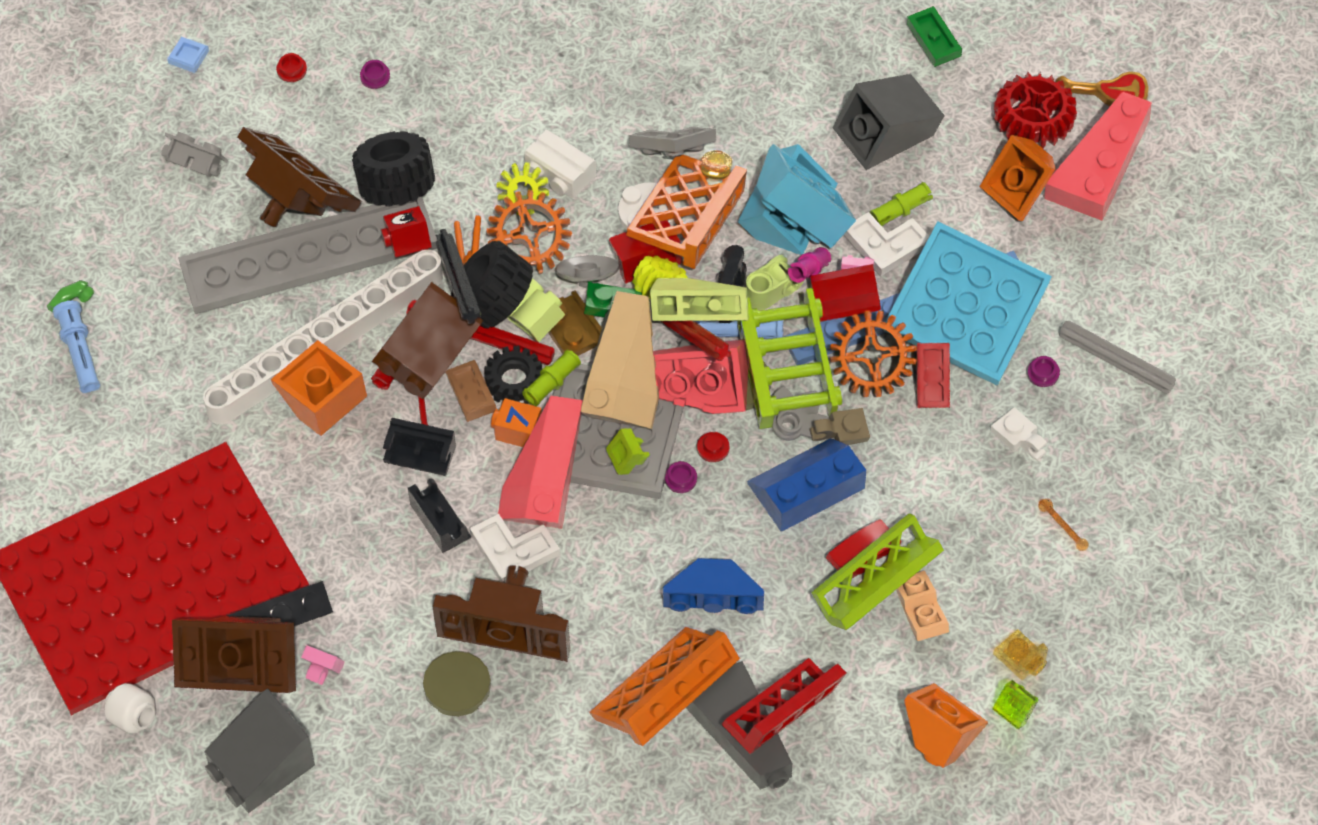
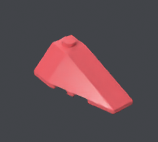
M725 341L729 344L728 350L731 351V355L729 358L725 356L722 361H718L696 345L653 351L656 362L655 376L659 399L674 402L673 404L683 407L687 405L703 409L704 412L712 414L746 411L748 365L745 341Z

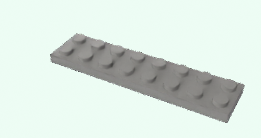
M422 196L418 197L417 200L406 202V204L393 206L374 204L359 208L356 212H344L178 257L194 313L206 312L414 255L418 252L395 257L391 246L385 247L380 229L385 228L384 215L420 206L426 219L432 248L428 249H436L437 238Z

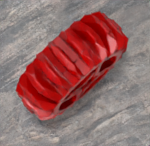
M1027 72L1024 78L1016 75L1013 82L1006 80L1004 87L1000 88L997 93V98L994 102L995 123H999L998 128L1000 132H1006L1007 140H1009L1011 135L1033 140L1035 143H1039L1042 148L1046 146L1047 141L1055 146L1058 138L1064 140L1067 133L1071 132L1074 127V120L1077 117L1076 98L1072 97L1071 88H1064L1063 80L1054 82L1053 74L1048 78H1044L1041 72L1037 76H1031ZM1020 100L1022 103L1019 104V107L1013 109V104ZM1058 110L1059 114L1051 119L1049 116L1052 115V111Z

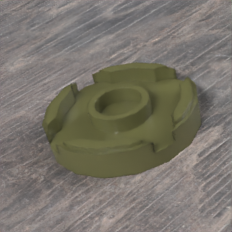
M454 651L442 654L431 662L424 674L423 688L426 700L431 706L438 709V712L448 716L459 717L472 714L487 700L490 694L491 679L487 666L480 658L468 652Z

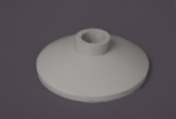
M598 255L568 258L556 266V274L570 281L579 282L581 287H587L588 282L598 283V281L616 274L619 270V263L615 259Z

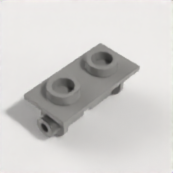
M165 132V136L171 142L169 145H164L161 155L168 162L186 168L190 158H194L190 169L207 177L212 175L217 177L220 174V160L228 162V159L220 154L222 149L213 144L205 142L203 146L195 144V139L189 135L178 132L174 136Z

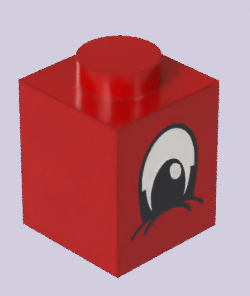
M420 206L383 216L385 228L380 229L385 247L391 246L395 257L432 248L427 222Z

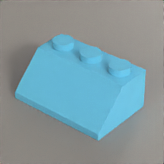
M799 144L781 149L831 187L836 188L838 183ZM755 186L738 223L756 240L802 255L810 241V238L805 233L806 230L800 225L797 228L793 227L784 219V213L778 209L773 212L761 202L762 194L758 187Z
M775 144L769 148L756 185L762 194L761 202L773 212L778 209L784 213V219L793 227L797 228L799 225L806 230V235L815 243L819 244L822 241L832 248L856 222L841 194Z

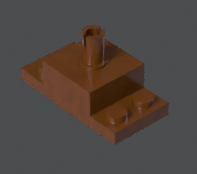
M246 127L241 129L237 138L246 144L245 150L256 157L245 175L272 196L259 217L265 223L272 227H277L286 209L319 216L323 215L328 206L338 212H342L343 209L356 212L362 202L279 136Z
M516 565L508 567L505 583L475 578L469 601L456 595H447L446 597L435 596L432 607L437 637L568 662L571 651L569 621L555 614L544 615L542 590L524 587L529 572L519 566L518 573H515Z
M222 616L212 619L179 618L172 620L175 688L263 692L268 688L270 692L291 693L296 691L294 623L280 622V618Z

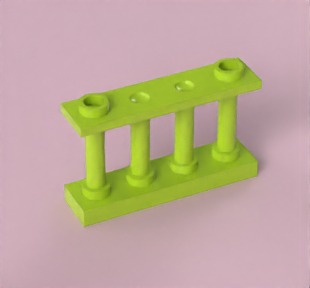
M813 288L806 289L804 304L760 311L757 308L751 307L750 297H748L749 319L736 321L740 340L745 341L748 378L759 429L771 428L774 416L778 415L780 411L826 404L828 416L832 412H836L838 406L842 405V395L840 387H834L819 319L823 316L822 304L819 298L815 299ZM807 316L810 333L764 340L763 337L758 338L756 327H759L760 323ZM813 346L817 361L815 363L770 369L769 366L764 367L762 357L766 356L767 352ZM820 375L823 392L776 399V396H770L769 386L772 385V382Z

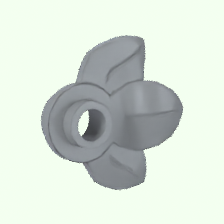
M782 386L773 396L779 399L792 397L793 395L787 388ZM809 391V392H803V393L798 394V395H805V394L818 393V392H817V391ZM819 406L780 411L778 415L774 416L772 429L779 438L787 441L795 440L800 436L812 438L810 428L815 427L814 421L829 419V417L817 414ZM790 423L794 428L787 429L782 424Z

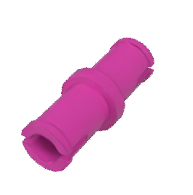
M819 247L813 252L802 254L798 261L790 265L791 268H788L790 279L800 283L806 278H811V275L819 274L822 268L828 266V262H831L830 252L824 247Z

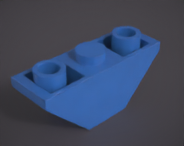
M698 558L663 586V607H670L678 612L687 611L689 608H703L710 613H718L723 609L737 610L742 614H752L756 611H764V589L732 559Z

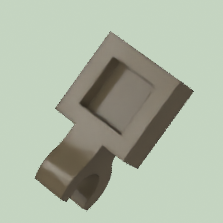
M863 408L832 412L829 419L814 421L815 427L810 428L813 441L835 438V440L846 445L868 442L870 439Z

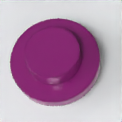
M370 60L363 65L360 71V80L364 86L378 89L389 82L390 70L382 61Z
M1040 356L1029 364L1027 375L1034 385L1049 387L1058 381L1060 368L1051 357Z
M675 462L667 469L665 477L666 486L676 493L689 492L697 484V472L687 462Z

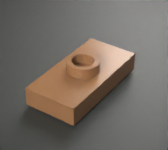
M475 360L446 370L447 379L467 422L493 413L497 409Z

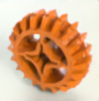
M528 190L527 199L522 200V195L518 191L515 192V203L509 197L504 198L506 209L500 205L495 206L494 210L500 217H489V222L497 227L487 228V235L496 236V238L489 240L488 244L492 241H501L506 246L510 243L513 245L523 244L527 247L531 257H521L530 263L531 266H536L538 274H542V263L545 262L548 268L553 269L555 264L551 257L560 261L563 260L564 255L558 248L563 250L569 249L570 244L561 239L571 238L572 236L571 231L562 229L570 225V219L564 218L559 220V217L565 213V209L560 207L555 211L553 210L557 202L555 198H552L548 204H545V193L541 192L538 200H533V191ZM527 209L542 212L551 222L534 221ZM518 212L520 225L518 228L511 230L509 234L503 235L506 221L514 213ZM524 219H526L527 225L530 226L532 231H538V234L534 233V247L527 235L520 234V232L524 233ZM555 231L556 236L553 244L547 251L540 254L538 241L541 237L548 235V232Z
M865 311L864 322H861L858 314L852 316L855 323L854 327L846 321L842 323L843 328L848 331L846 335L838 331L834 334L842 342L841 345H830V349L839 350V356L830 357V362L840 361L842 367L834 369L833 372L835 375L843 371L846 373L847 376L840 382L842 385H846L850 380L855 382L851 387V392L856 393L861 385L864 386V397L869 396L870 388H875L876 397H881L882 386H885L887 392L892 394L894 393V387L891 382L895 381L902 387L905 385V382L899 377L900 374L903 373L909 377L913 374L910 369L905 368L906 363L916 364L917 359L907 357V352L917 351V346L907 347L905 341L911 340L914 336L912 333L905 336L901 335L900 332L906 327L904 322L899 324L897 328L892 326L896 320L894 315H891L886 323L883 322V311H878L876 320H872L871 311ZM875 327L885 329L891 333L896 339L898 346H882L878 342ZM865 328L864 347L859 351L847 353L848 345L853 336ZM872 344L876 350L890 351L888 354H882L881 358L877 357L879 361L875 363V366L871 358L857 357L858 354H865V350L869 351L868 346ZM900 355L899 363L894 372L882 380L881 364L883 360L887 357ZM862 361L866 363L869 367L872 381L859 377L852 370L849 362Z

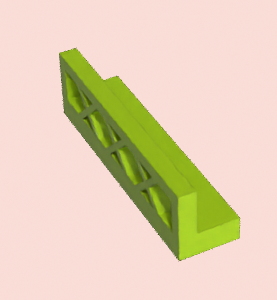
M909 513L811 593L826 620L833 626L848 630L942 553L944 549L938 539L925 535L915 515ZM910 527L915 539L907 546H900L902 532ZM884 547L890 548L887 562L882 566L875 565L877 553ZM859 567L866 568L863 581L858 586L851 585L853 572ZM834 587L841 588L839 601L830 607L824 595Z

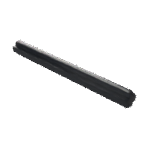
M441 229L440 234L436 235L438 252L461 317L467 320L468 324H474L475 319L481 317L480 309L451 233H447L446 229Z

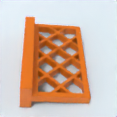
M684 154L675 156L627 228L626 236L684 257L683 265L695 269L743 194L747 169L735 166L732 172ZM682 165L693 169L694 172L680 175L678 168ZM715 177L723 181L722 183L709 185L706 179ZM699 180L702 186L689 190L685 183ZM679 185L680 192L668 194L665 189L669 186ZM707 195L709 202L696 204L693 199ZM687 200L689 204L687 207L676 209L673 204L676 201ZM666 204L669 209L668 211L655 213L652 207ZM695 215L697 219L695 222L684 224L681 219L683 216ZM674 219L677 224L676 226L663 228L660 221ZM653 223L656 230L648 232L639 229L641 225ZM682 234L685 240L680 244L669 240L668 236Z
M685 627L594 707L590 714L596 721L630 734L636 744L644 746L731 668L740 657L724 632L717 630L713 635H709ZM691 640L690 644L684 645L687 641ZM688 655L687 658H684V659H681V660H678V661H677V659L682 658V657H685V656ZM664 677V678L661 679V680H658V681H656V682H653V680H656V679H659V678ZM639 699V700L636 701V702H633V703L628 704L630 701Z

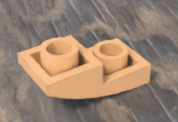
M925 571L916 573L896 589L917 641L949 633V623L937 602L936 590Z

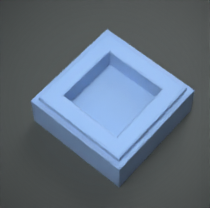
M181 36L167 58L168 64L195 73L208 54L209 48L207 45Z

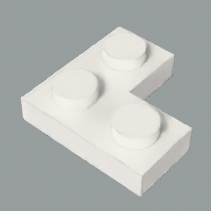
M869 212L856 219V222L844 234L864 258L866 256L874 259L873 267L880 276L922 252L930 237L913 218L887 233Z
M499 514L470 528L472 538L502 583H505L509 566L516 565L515 573H518L519 566L529 572L560 556V548L544 524L517 538L513 537Z

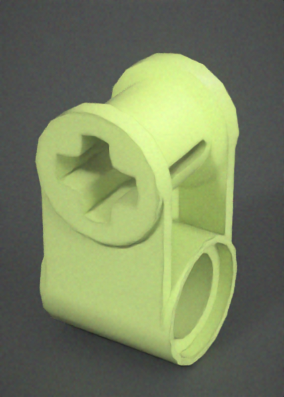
M784 255L774 257L766 265L748 275L746 279L747 297H750L752 308H757L758 311L765 310L798 290L804 283V281L797 283L790 279L788 275V268L790 266L787 264L788 260Z

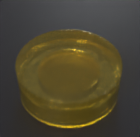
M712 150L702 156L701 172L706 177L719 180L730 175L732 158L727 153Z

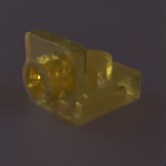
M1017 629L994 649L993 655L1023 681L1028 675L1036 676L1045 668L1048 647L1044 643L1037 647Z

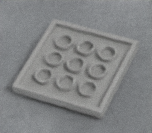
M581 364L563 380V385L558 390H554L553 396L583 400L592 366ZM659 399L652 429L594 419L582 413L570 482L661 499L684 407L673 404L674 402ZM631 428L635 437L642 438L643 440L640 446L642 451L649 452L650 456L644 464L635 465L629 474L618 475L606 448L620 429Z

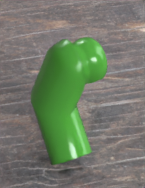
M79 280L62 287L49 302L47 308L53 312V308L61 302L71 301L76 297L81 302H86L92 297L94 290L87 285L88 282Z

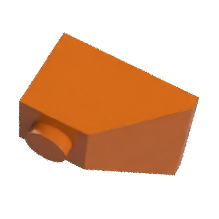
M1011 135L979 187L1019 221H1023L1055 171L1053 157L1033 140Z
M935 683L908 694L904 700L915 748L924 754V758L929 763L944 768L954 763L988 724L987 720Z

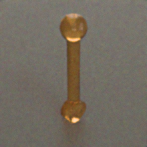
M1048 498L1041 499L1038 504L1039 509L1042 512H1048L1076 542V548L1079 551L1088 549V541L1080 538L1053 509L1052 501Z

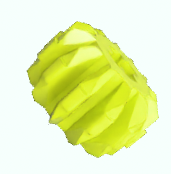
M529 162L524 163L523 171H519L518 165L513 163L511 166L513 175L506 170H503L501 173L508 182H497V188L506 190L498 194V200H504L505 197H509L515 203V190L518 189L519 182H525V186L530 184L531 187L528 190L533 191V200H538L541 192L545 193L546 196L549 195L548 189L540 187L548 183V178L541 177L536 179L541 172V168L536 167L530 173ZM522 195V200L527 199V195ZM527 209L529 214L534 213L533 209Z
M645 256L640 261L639 266L636 267L632 282L637 292H641L643 296H648L651 299L650 289L657 278L688 277L686 271L678 267V263L671 262L668 258L662 259L659 256Z

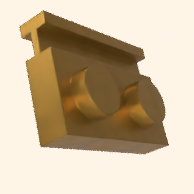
M576 290L571 292V295L566 298H559L563 303L560 309L564 312L565 316L548 334L561 353L564 354L568 349L579 356L595 348L602 327L593 315L584 314L585 303Z

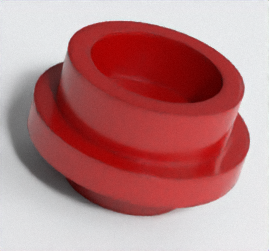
M288 53L280 58L276 70L279 78L283 81L296 82L306 75L307 65L305 60L298 54Z
M708 432L698 440L697 451L699 456L705 461L719 462L729 454V441L721 433Z

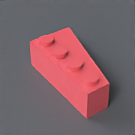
M1122 92L1050 177L1045 185L1044 199L1102 221L1150 121L1152 102Z

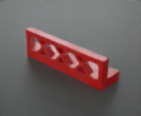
M808 658L727 717L722 726L751 754L829 696L837 688L847 672L837 663L824 673ZM805 671L815 680L809 685L802 684L801 674ZM781 689L795 691V695L789 700L781 699ZM760 704L772 706L774 711L767 716L761 715ZM737 721L753 722V728L747 734L736 723Z

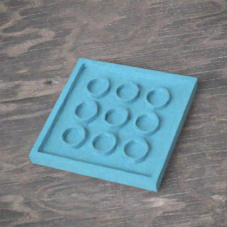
M937 221L885 322L887 323L891 315L896 316L893 327L897 328L899 324L904 322L906 327L900 333L902 336L912 333L914 337L907 342L917 346V343H950V363L998 386L1052 276Z

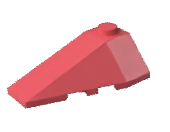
M550 396L502 487L498 514L503 520L539 526L544 524L546 527L559 529L563 528L583 400Z

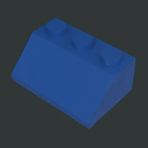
M830 438L748 480L747 484L782 532L865 489L866 469L849 445Z

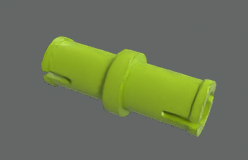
M922 182L903 194L897 193L893 195L892 200L876 209L870 210L869 213L883 227V225L901 215L902 217L908 216L911 212L910 210L932 200L933 195H931L932 192L928 185Z
M567 349L551 366H545L540 371V376L528 388L522 391L524 398L531 405L538 406L553 389L558 390L563 385V380L581 365L579 357L573 351Z

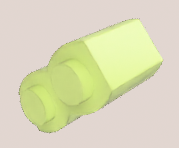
M532 278L525 297L507 319L531 338L540 342L565 316L564 312L560 309L563 303L551 291L545 294L542 286Z

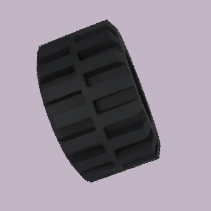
M407 131L379 134L376 137L365 140V143L360 144L356 148L357 151H354L352 155L359 193L367 202H373L375 205L393 206L406 204V202L414 201L418 197L424 196L428 193L427 190L431 189L434 185L435 173L429 144L424 137H419V134L408 133Z
M492 241L484 245L464 264L467 277L481 312L480 318L484 320L480 326L484 328L494 327L513 313L525 297L533 277V267H531V264L501 241ZM451 291V296L455 299L453 291Z

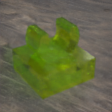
M1011 680L1005 684L992 709L1019 730L1027 723L1039 700L1038 697L1026 691L1024 686Z

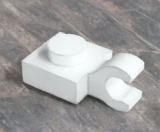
M1015 407L991 425V432L1013 452L1021 447L1036 461L1046 454V451L1042 448L1047 445V442L1037 434V426Z

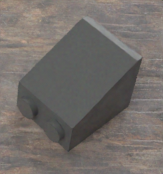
M911 74L856 83L833 129L864 169L868 170L934 136L945 115Z
M268 688L204 751L208 762L205 769L215 783L222 781L228 788L225 790V793L231 803L236 808L242 805L248 813L315 766L309 736Z

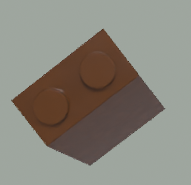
M431 282L372 362L384 374L392 376L403 384L409 393L417 395L424 400L484 320L477 318L474 324H468L467 320L462 319L456 300Z

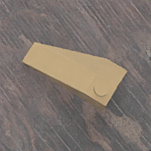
M616 292L587 380L581 412L590 418L647 429L653 428L659 401L658 386H656V362L653 356V332L648 296Z

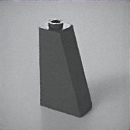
M743 661L729 668L690 703L686 709L760 790L768 786L771 789L779 788L792 777L793 765L779 735H775L753 753L749 754L722 726L727 717L759 695ZM760 704V714L769 715L765 706ZM743 720L736 722L747 734L753 728V722Z

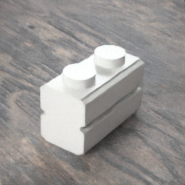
M545 130L537 138V141H534L524 153L525 162L530 163L529 172L532 173L536 167H540L541 172L536 179L547 177L550 187L559 195L566 194L574 199L596 177V161L549 130Z

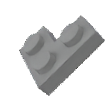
M689 127L674 132L646 130L629 135L630 147L640 148L646 154L665 151L666 156H680L684 154V150L704 149V144L716 141V129Z

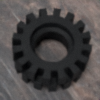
M507 346L503 348V354H500L497 350L493 353L494 359L489 357L487 360V366H485L484 370L485 381L491 395L494 396V401L499 403L500 400L506 398L518 402L523 400L525 404H529L524 398L522 391L528 388L540 376V371L542 370L541 361H538V356L535 353L530 356V349L527 348L520 352L519 346H514V351L509 352ZM510 369H520L526 374V379L517 384H509L502 380V376Z

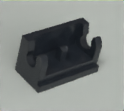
M391 418L383 449H386L383 461L388 464L446 476L456 448L455 433L452 430Z
M429 478L427 481L428 487L423 491H420L416 484L408 488L409 501L442 553L467 541L471 538V535L439 490L434 479Z

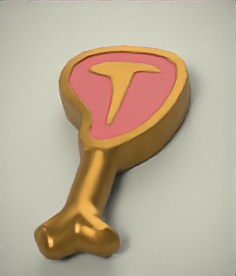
M1128 71L1113 80H1101L1097 83L1075 82L1065 76H1060L1055 81L1063 80L1064 88H1071L1072 94L1095 95L1108 106H1111L1122 92L1148 100L1149 87L1145 76L1138 72Z

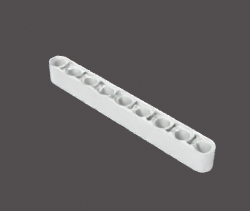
M429 249L416 253L210 386L203 395L209 420L215 424H226L275 393L277 389L272 384L271 379L299 356L295 355L296 353L304 352L317 340L336 353L407 307L412 300L419 299L431 282L437 286L440 285L443 280V273L439 254Z

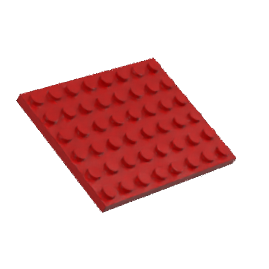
M227 442L0 549V582L71 715L106 699L107 695L117 686L125 683L134 685L173 666L172 620L179 618L212 619L226 616L228 613L309 584Z

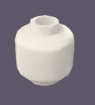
M125 683L117 686L106 697L104 707L106 719L127 733L135 734L148 728L155 718L156 710L153 697L133 684Z

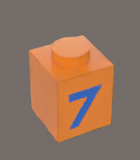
M504 398L500 410L495 409L491 419V428L495 430V439L524 447L542 413L541 407Z

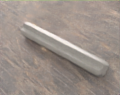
M1066 321L1062 325L1059 333L1061 338L1165 394H1168L1173 389L1176 382L1174 376L1071 321Z

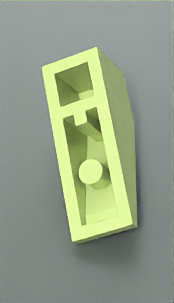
M657 278L650 289L652 321L749 319L747 287L691 278Z

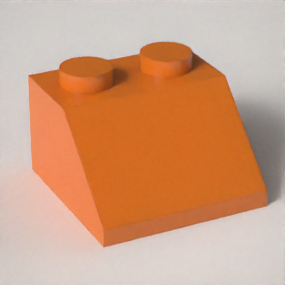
M319 340L271 379L274 387L298 419L320 436L367 397L362 373Z

